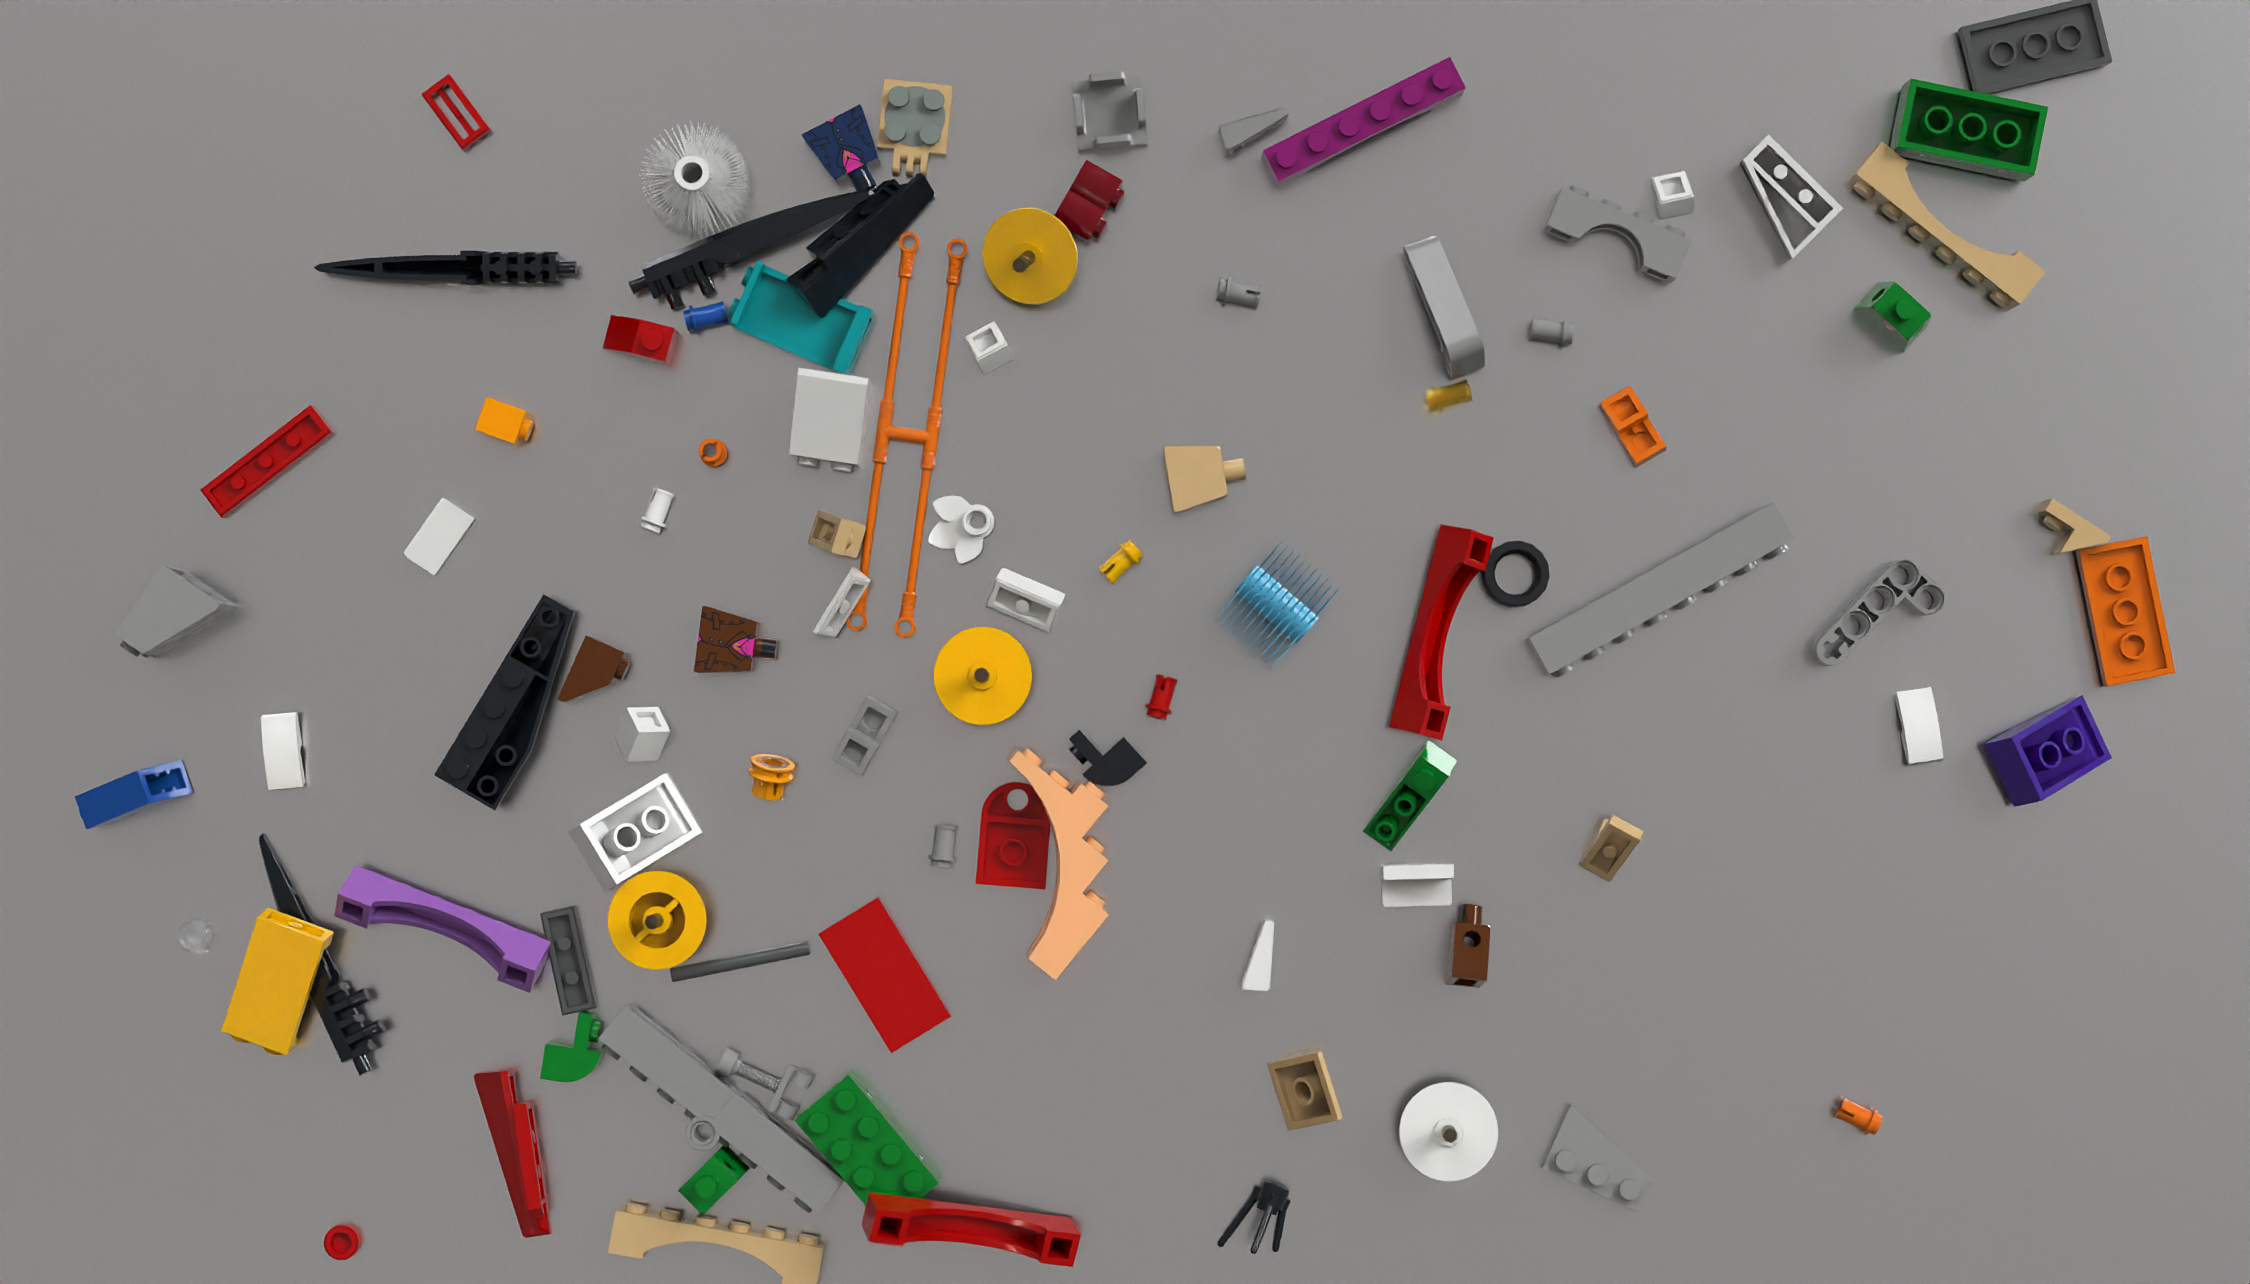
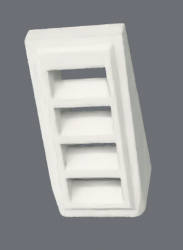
M1265 919L1261 925L1241 982V989L1268 991L1270 989L1274 922L1272 919Z

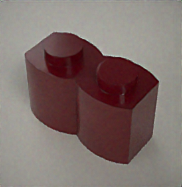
M1086 160L1054 216L1066 225L1071 234L1089 243L1092 237L1099 239L1108 221L1103 219L1109 207L1116 209L1125 193L1120 188L1123 180Z

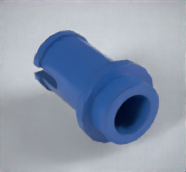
M724 301L694 309L693 306H689V310L683 311L687 330H695V333H698L700 328L729 323Z

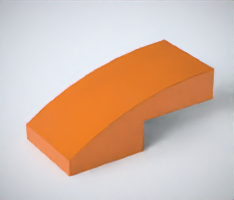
M1631 386L1626 387L1600 403L1609 423L1636 468L1666 451V444L1649 420L1648 412Z

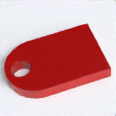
M1022 782L1006 783L993 790L985 800L981 813L976 884L1045 890L1051 823L1041 799L1031 785ZM1015 789L1023 790L1028 796V803L1021 810H1015L1008 804V795Z

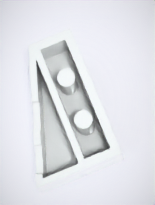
M1769 134L1741 161L1789 259H1793L1843 209Z

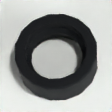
M1509 541L1494 548L1490 552L1486 570H1481L1482 584L1487 594L1498 604L1507 607H1522L1537 600L1546 590L1550 578L1549 564L1543 553L1533 544L1523 541ZM1518 553L1532 561L1535 567L1536 578L1528 591L1512 595L1506 593L1498 586L1495 580V569L1503 557Z

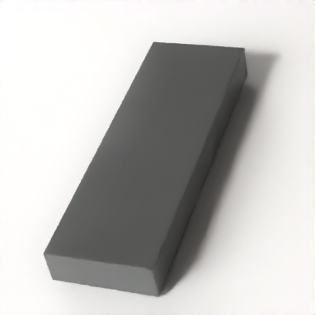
M576 905L540 913L545 939L551 942L548 953L562 1016L598 1008Z

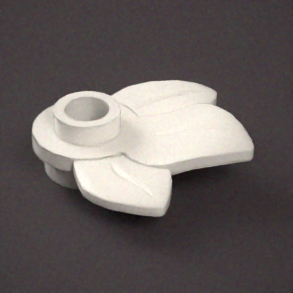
M944 496L935 500L933 507L942 520L933 528L928 542L941 549L955 548L956 558L959 563L975 559L982 551L983 538L987 537L994 528L995 520L992 512L983 505H970L960 496ZM974 516H981L984 519V524L981 528L976 529L971 526V519Z

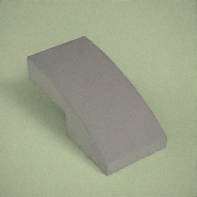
M868 694L831 759L862 776L899 711Z

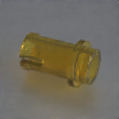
M1466 379L1439 388L1433 385L1431 390L1425 392L1431 411L1437 410L1442 412L1444 407L1472 401L1471 390Z

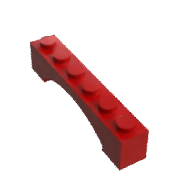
M1440 525L1395 706L1392 711L1390 728L1443 740L1451 708L1445 705L1442 686V665L1447 634L1455 610L1465 590L1480 570H1486L1494 537L1472 529Z
M871 1192L868 1194L862 1220V1228L868 1241L871 1243L904 1246V1243L918 1241L967 1243L1014 1252L1036 1259L1039 1263L1073 1267L1081 1236L1070 1217Z

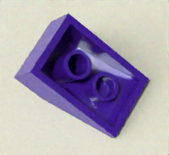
M2083 695L2017 725L1985 743L2014 807L2042 801L2112 758Z

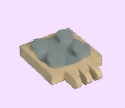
M884 78L877 149L894 151L892 174L899 175L901 161L907 162L906 176H913L914 163H920L919 173H922L927 178L929 155L947 156L953 85Z

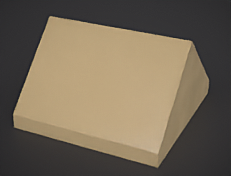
M1319 1047L1267 1064L1288 1130L1343 1119L1325 1060Z

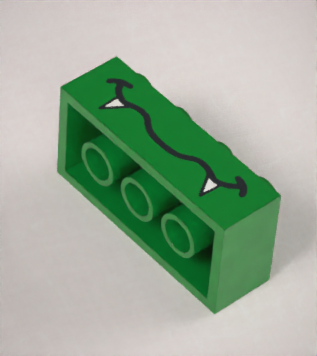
M1910 79L1901 89L1890 148L1902 157L2025 182L2035 175L2048 107Z
M852 1071L794 1120L865 1206L869 1192L921 1199L940 1182L941 1178Z

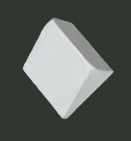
M1685 171L1651 178L1660 219L1693 212L1694 195Z
M995 321L964 337L984 374L1010 362L1014 358Z

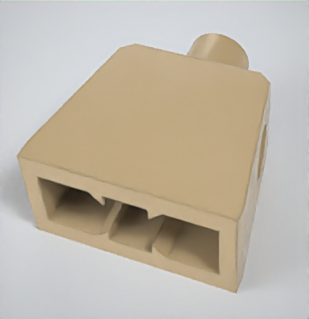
M1219 446L1163 447L1173 514H1179L1223 499L1228 496L1226 482L1246 479L1243 458L1222 461Z

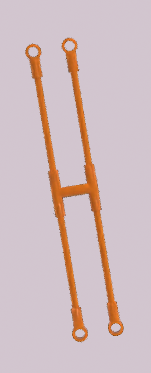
M905 232L899 238L901 256L898 277H900L884 397L880 401L872 459L874 469L859 571L865 576L868 575L882 467L886 463L889 440L923 444L920 466L922 477L906 592H903L900 616L894 625V630L898 636L909 638L916 630L913 621L916 600L914 590L931 470H934L942 414L940 403L956 288L960 284L963 259L967 256L968 247L959 238L951 240L947 245L949 263L946 283L948 284L932 405L928 408L926 429L918 430L891 426L894 407L892 395L908 280L912 277L914 256L920 247L918 236L912 232ZM908 237L914 238L916 241L915 246L911 249H906L903 246V241ZM961 244L964 247L963 253L958 256L951 253L953 245ZM868 587L846 620L847 626L853 631L863 630L868 623L865 615ZM855 614H859L863 618V623L860 627H853L850 623L851 617ZM903 621H908L911 624V631L907 634H902L899 631V624Z

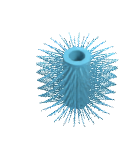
M1267 558L1261 566L1257 565L1235 590L1237 594L1232 600L1237 595H1240L1242 599L1234 609L1244 599L1248 603L1242 611L1250 604L1254 608L1249 614L1254 609L1259 612L1257 616L1261 613L1264 619L1259 625L1265 619L1270 621L1261 634L1271 623L1276 626L1257 650L1276 628L1281 633L1264 653L1282 633L1287 636L1267 661L1288 637L1292 640L1274 662L1275 664L1293 643L1297 644L1319 618L1317 615L1335 593L1315 614L1312 612V609L1332 585L1309 609L1306 605L1325 582L1304 605L1300 600L1311 587L1298 600L1295 595L1303 585L1294 595L1291 594L1289 591L1295 583L1287 590L1283 587L1287 581L1283 585L1278 582L1285 572L1276 581L1272 576L1277 570L1270 576L1267 573L1270 567L1266 571L1261 568L1268 560Z

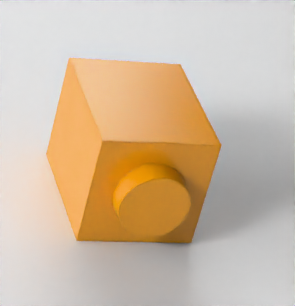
M486 397L474 430L520 447L522 440H528L533 428V421H530L531 414L529 412Z

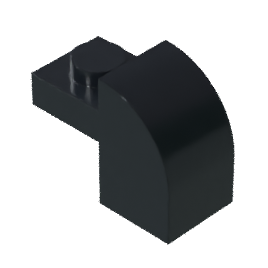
M1080 730L1069 739L1074 744L1069 750L1082 765L1087 760L1092 764L1082 775L1097 785L1115 786L1124 783L1147 764L1124 737L1104 755L1095 748Z

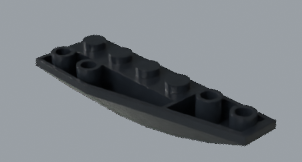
M543 594L434 775L496 811L533 749L574 611Z

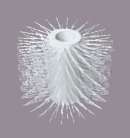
M693 124L691 134L687 137V140L682 131H680V127H678L684 150L674 131L673 133L684 157H682L671 138L670 140L681 159L663 137L662 140L668 150L664 149V146L656 140L660 145L659 148H662L663 155L659 156L660 162L652 158L650 159L654 163L651 165L656 166L652 168L658 170H642L651 172L643 174L653 175L645 177L655 178H641L654 180L643 182L657 183L645 184L647 187H643L649 188V190H645L651 191V193L647 192L648 195H645L650 196V198L647 197V201L651 202L649 204L654 203L652 209L658 210L659 213L657 215L664 214L662 220L666 219L665 216L668 214L669 222L673 220L675 225L678 220L682 226L684 223V228L686 225V229L688 227L690 232L692 231V224L694 231L695 223L696 232L698 214V234L699 223L701 224L700 237L706 222L714 235L709 212L718 230L719 227L709 204L722 224L723 222L713 205L730 225V220L725 212L728 215L730 214L731 218L737 222L730 209L734 206V201L732 200L740 204L743 203L740 202L741 199L738 201V198L742 197L737 196L740 194L735 192H739L741 189H749L740 187L747 185L738 184L746 183L740 182L742 180L750 181L748 179H738L741 177L748 178L745 175L750 176L744 173H748L747 171L742 170V168L747 170L744 167H748L744 166L746 165L745 161L742 160L744 158H741L740 154L735 152V147L729 148L733 143L730 142L725 148L723 139L718 143V141L715 142L710 136L708 141L709 134L707 136L706 133L703 145V139L701 143L703 129L701 137L699 130V139L697 129L695 146V128L693 141ZM730 150H732L726 157H728V156L731 155L732 153H734V154H733L729 159H731V158H733V157H735V156H737V157H736L735 159H733L732 161L727 162L729 159H726V160H725L726 157H724V158H722V157H723L727 152H729ZM741 163L734 168H729L735 164ZM734 172H741V173L729 175V174L734 173ZM735 175H742V176L735 177V178H728V177L735 176ZM665 184V185L658 186V187H650V186H654V185ZM724 185H731V186L739 185V186L730 187V186H724ZM664 187V188H661V189L656 190V191H655V190H652V189ZM659 194H663L662 196H660V197H658V198L652 199V198H654L655 196H657V195H659ZM666 200L664 203L656 206L661 201ZM671 204L666 210L662 211L667 205Z

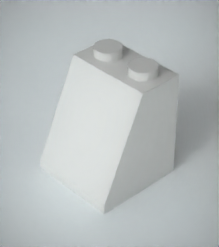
M798 368L789 455L797 458L796 464L817 467L818 461L831 463V469L851 472L852 466L861 467L873 384L869 378Z

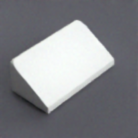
M442 498L405 549L403 555L435 576L475 518L448 499Z
M852 567L813 632L817 635L836 637L871 579L857 568Z
M1001 568L985 606L1049 633L1065 594L1006 568Z

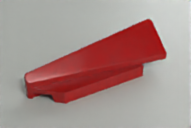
M513 1068L476 1073L474 1081L522 1235L528 1238L551 1234L532 1100L518 1102Z

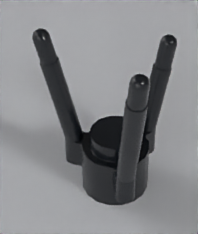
M1265 1180L1261 1188L1255 1186L1250 1198L1228 1226L1217 1245L1219 1247L1225 1245L1258 1200L1257 1208L1263 1210L1264 1214L1250 1252L1252 1254L1257 1253L1271 1215L1276 1216L1277 1212L1278 1216L1272 1250L1278 1252L1286 1211L1290 1204V1200L1287 1199L1290 1191Z

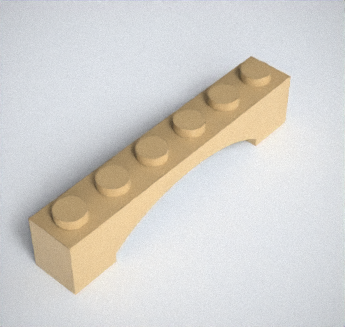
M1884 142L1879 143L1849 179L1855 184L1854 189L1864 198H1873L1882 205V212L1894 221L1900 219L1910 227L1908 232L1915 239L1922 243L1927 241L1937 249L1935 251L1936 255L1948 264H1953L1954 262L1963 269L1964 272L1962 274L1969 282L1976 286L1981 284L1991 292V299L2004 308H2007V306L2014 308L2020 305L2046 271L2020 250L2011 255L1991 252L1965 241L1947 229L1928 211L1914 191L1905 170L1909 162Z
M626 1203L625 1208L619 1207L615 1211L608 1253L643 1259L647 1255L648 1250L666 1244L678 1242L714 1243L741 1250L765 1262L782 1276L781 1284H819L826 1244L818 1243L819 1237L798 1234V1239L784 1236L785 1231L774 1228H764L763 1232L751 1231L749 1224L741 1222H729V1226L715 1224V1218L695 1215L694 1220L680 1218L681 1212L668 1209H660V1214L646 1212V1206L635 1203Z

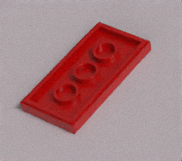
M879 897L818 934L891 1053L951 1017V1014Z

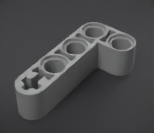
M1433 235L1403 246L1408 267L1441 343L1442 358L1450 378L1453 379L1485 367V353L1481 337L1438 236Z
M1908 559L1890 562L1813 641L1810 647L1811 658L1820 666L1838 665L1854 651L1900 602L1916 615H1931L1938 613L1944 607L1945 593L1915 562ZM1898 566H1902L1908 572V580L1904 585L1897 583L1894 579V570ZM1923 590H1927L1933 596V605L1929 609L1922 607L1919 602V595ZM1874 591L1880 592L1884 597V605L1880 610L1874 609L1869 601L1870 595ZM1850 616L1856 617L1860 622V630L1856 635L1848 633L1845 627L1846 620ZM1838 638L1846 641L1839 642L1832 649L1834 657H1824L1823 654L1826 649L1823 644H1832Z

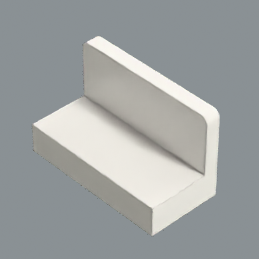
M1454 864L1381 865L1382 905L1384 907L1451 905V878H1454Z

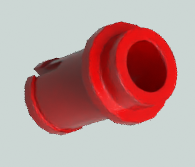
M1156 674L1150 703L1145 704L1147 716L1166 721L1167 715H1171L1172 711L1169 710L1178 682L1177 679L1168 676L1165 678L1164 675Z

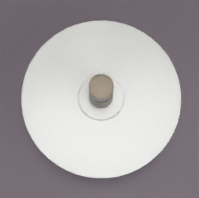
M1441 1082L1422 1089L1408 1102L1401 1116L1399 1136L1404 1154L1419 1172L1440 1181H1458L1476 1174L1489 1162L1498 1141V1123L1491 1105L1478 1091L1460 1083Z

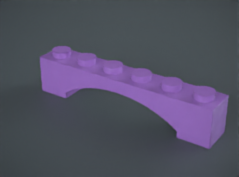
M357 865L354 866L337 896L335 917L366 929L369 924L391 923L419 927L442 934L465 945L484 958L498 972V981L529 993L546 964L550 941Z

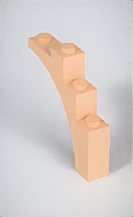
M1015 747L1007 759L1027 778L1041 799L1052 826L1057 851L1056 884L1052 904L1041 931L1025 954L1029 960L1056 980L1109 916L1103 909V906L1106 904L1105 901L1091 890L1087 894L1083 893L1109 861L1102 854L1106 848L1091 836L1086 840L1082 838L1108 805L1102 800L1105 793L1089 781L1084 786L1081 782L1077 781L1068 791L1066 787L1070 783L1055 770L1049 775L1041 769L1039 765L1043 761L1028 748L1022 753Z

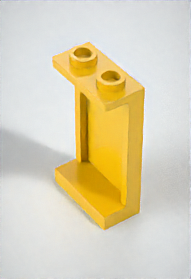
M269 907L257 917L221 1031L230 1034L238 1042H252L263 1046L264 1050L268 1053L288 1055L297 1046L299 1039L296 1035L323 951L330 945L334 932Z

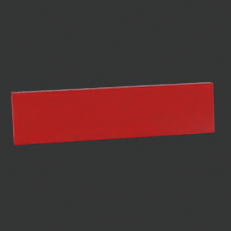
M309 405L200 489V491L220 517L225 518L333 435L334 432L314 406Z

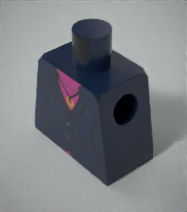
M860 104L801 134L806 145L837 185L850 179L856 191L871 190L877 186L869 169L879 164L880 160L865 113Z

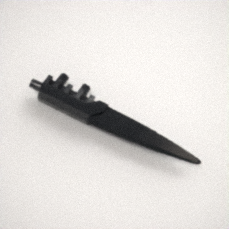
M866 189L832 196L777 211L731 227L642 264L644 275L629 281V286L633 294L649 288L654 299L665 294L670 308L675 309L684 304L677 288L688 286L689 283L696 280L703 296L711 294L716 289L709 275L721 272L723 269L722 263L728 265L740 258L798 234L851 208L875 193L872 190Z
M460 251V255L365 258L323 263L314 267L319 272L360 277L406 280H461V285L559 283L560 275L577 274V262L560 261L559 252Z
M261 834L259 845L278 911L315 925L284 865L266 836ZM326 948L323 951L310 995L341 1062L353 1061L359 1076H362L372 1071L366 1055L378 1049L376 1043H372L371 1039L384 1033L385 1026L379 1019L364 1026L363 1021H365L363 1014L358 1013L356 1007L370 1001V994L366 988L351 995L349 994L348 990L351 988L348 982H340L342 976Z

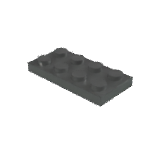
M2071 0L1963 26L1958 29L1974 92L1988 94L2108 65L2113 62L2097 0Z

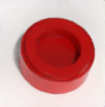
M350 1224L334 1226L326 1233L324 1238L325 1251L336 1260L351 1258L359 1251L361 1246L360 1233Z

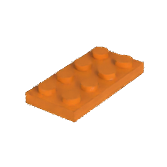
M2148 537L2075 550L2103 687L2176 673Z

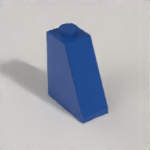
M182 760L134 771L75 796L86 829H91L116 822L192 794L193 791Z

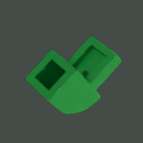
M588 1011L578 1013L574 1045L553 1041L545 1044L540 1079L574 1082L586 1077L600 1065L605 1051L599 1048H592L593 1042L598 1043L601 1033V1022L596 1021L597 1013Z

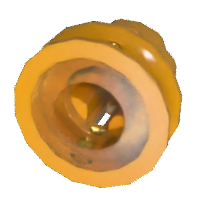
M772 754L751 756L750 762L753 766L748 770L749 775L754 778L751 793L765 800H780L783 797L785 783L793 779L791 771L794 770L795 764L787 758Z

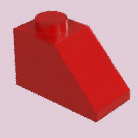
M611 315L603 349L671 366L679 332L669 326L636 318Z

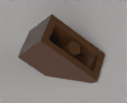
M586 635L557 700L569 703L614 686L617 680L622 681L630 666V662L626 661L629 653Z

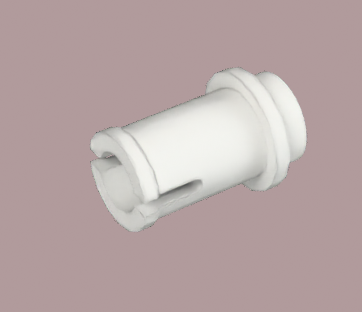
M653 487L645 514L639 517L642 521L640 527L660 534L661 528L665 529L666 527L663 523L674 494Z

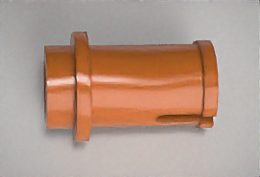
M706 439L699 445L700 458L706 465L715 467L721 465L726 460L727 448L721 441ZM711 447H716V454L708 457V450Z
M1843 1098L1840 1103L1842 1106L1838 1107L1835 1118L1862 1129V1134L1864 1135L1868 1133L1875 1135L1883 1119V1116L1878 1114V1110L1873 1109L1870 1111L1849 1101L1847 1098Z

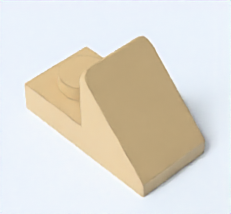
M2055 499L2044 501L2037 511L2038 514L2045 518L2043 520L2045 525L2057 532L2066 531L2052 552V555L2108 543L2112 537Z
M818 510L808 543L838 555L856 558L862 544L866 526Z
M1612 815L1609 820L1604 819L1584 854L1580 866L1610 882L1640 842L1644 831L1615 815Z

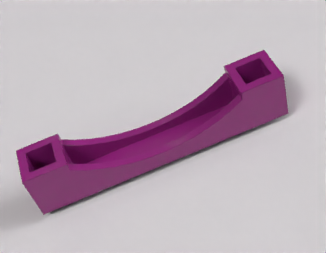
M1448 57L1264 149L1261 158L1278 188L1308 173L1311 169L1356 144L1429 110L1432 111L1462 96L1466 87L1451 57Z

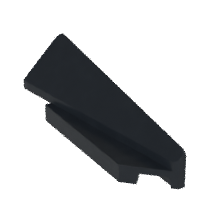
M922 173L916 174L914 178L905 184H899L895 179L882 182L873 190L875 193L873 196L855 205L806 247L814 260L792 274L786 281L817 316L823 318L934 197V191Z

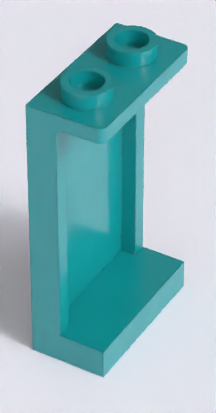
M760 261L756 262L754 268L749 266L741 283L745 287L740 299L735 298L728 312L727 317L731 318V327L833 372L849 375L874 318V311L863 305L858 306L841 298L825 317L820 318L788 284L786 279L790 276L774 270Z

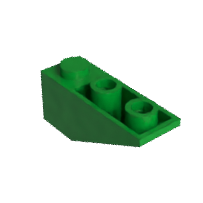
M1428 740L1376 811L1363 832L1392 851L1447 780L1457 760Z

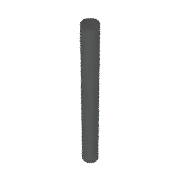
M808 941L671 968L670 974L672 982L806 956L810 955Z

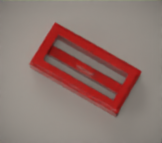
M450 74L421 94L463 151L470 148L469 146L472 143H477L481 140L480 138L483 135L492 132ZM445 86H450L480 128L474 131L443 89ZM434 94H439L469 136L465 139L461 137L432 96Z

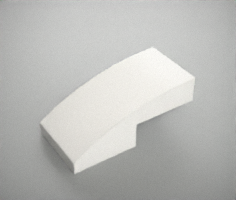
M1931 687L1896 692L1895 701L1902 726L1900 735L1908 766L1943 761L1941 734Z
M297 712L262 715V746L268 790L303 787L306 781L300 752L302 739Z

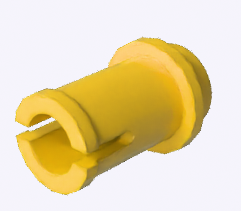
M1131 540L1125 544L1123 542L1120 543L1121 548L1103 565L1098 567L1113 584L1135 562L1139 564L1141 562L1139 559L1144 555Z

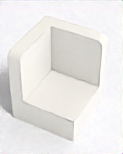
M632 707L626 709L615 734V740L626 762L656 761L662 752L670 730L659 707Z

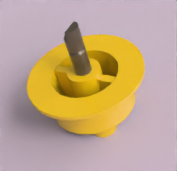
M666 871L644 872L629 879L614 895L608 911L609 934L616 949L631 963L647 969H667L681 964L697 950L706 930V910L698 891L684 878Z

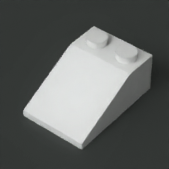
M666 773L569 831L570 836L604 891L614 887L702 833Z

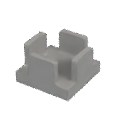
M1124 72L1089 75V80L1072 82L1079 153L1148 146L1141 75L1124 76Z

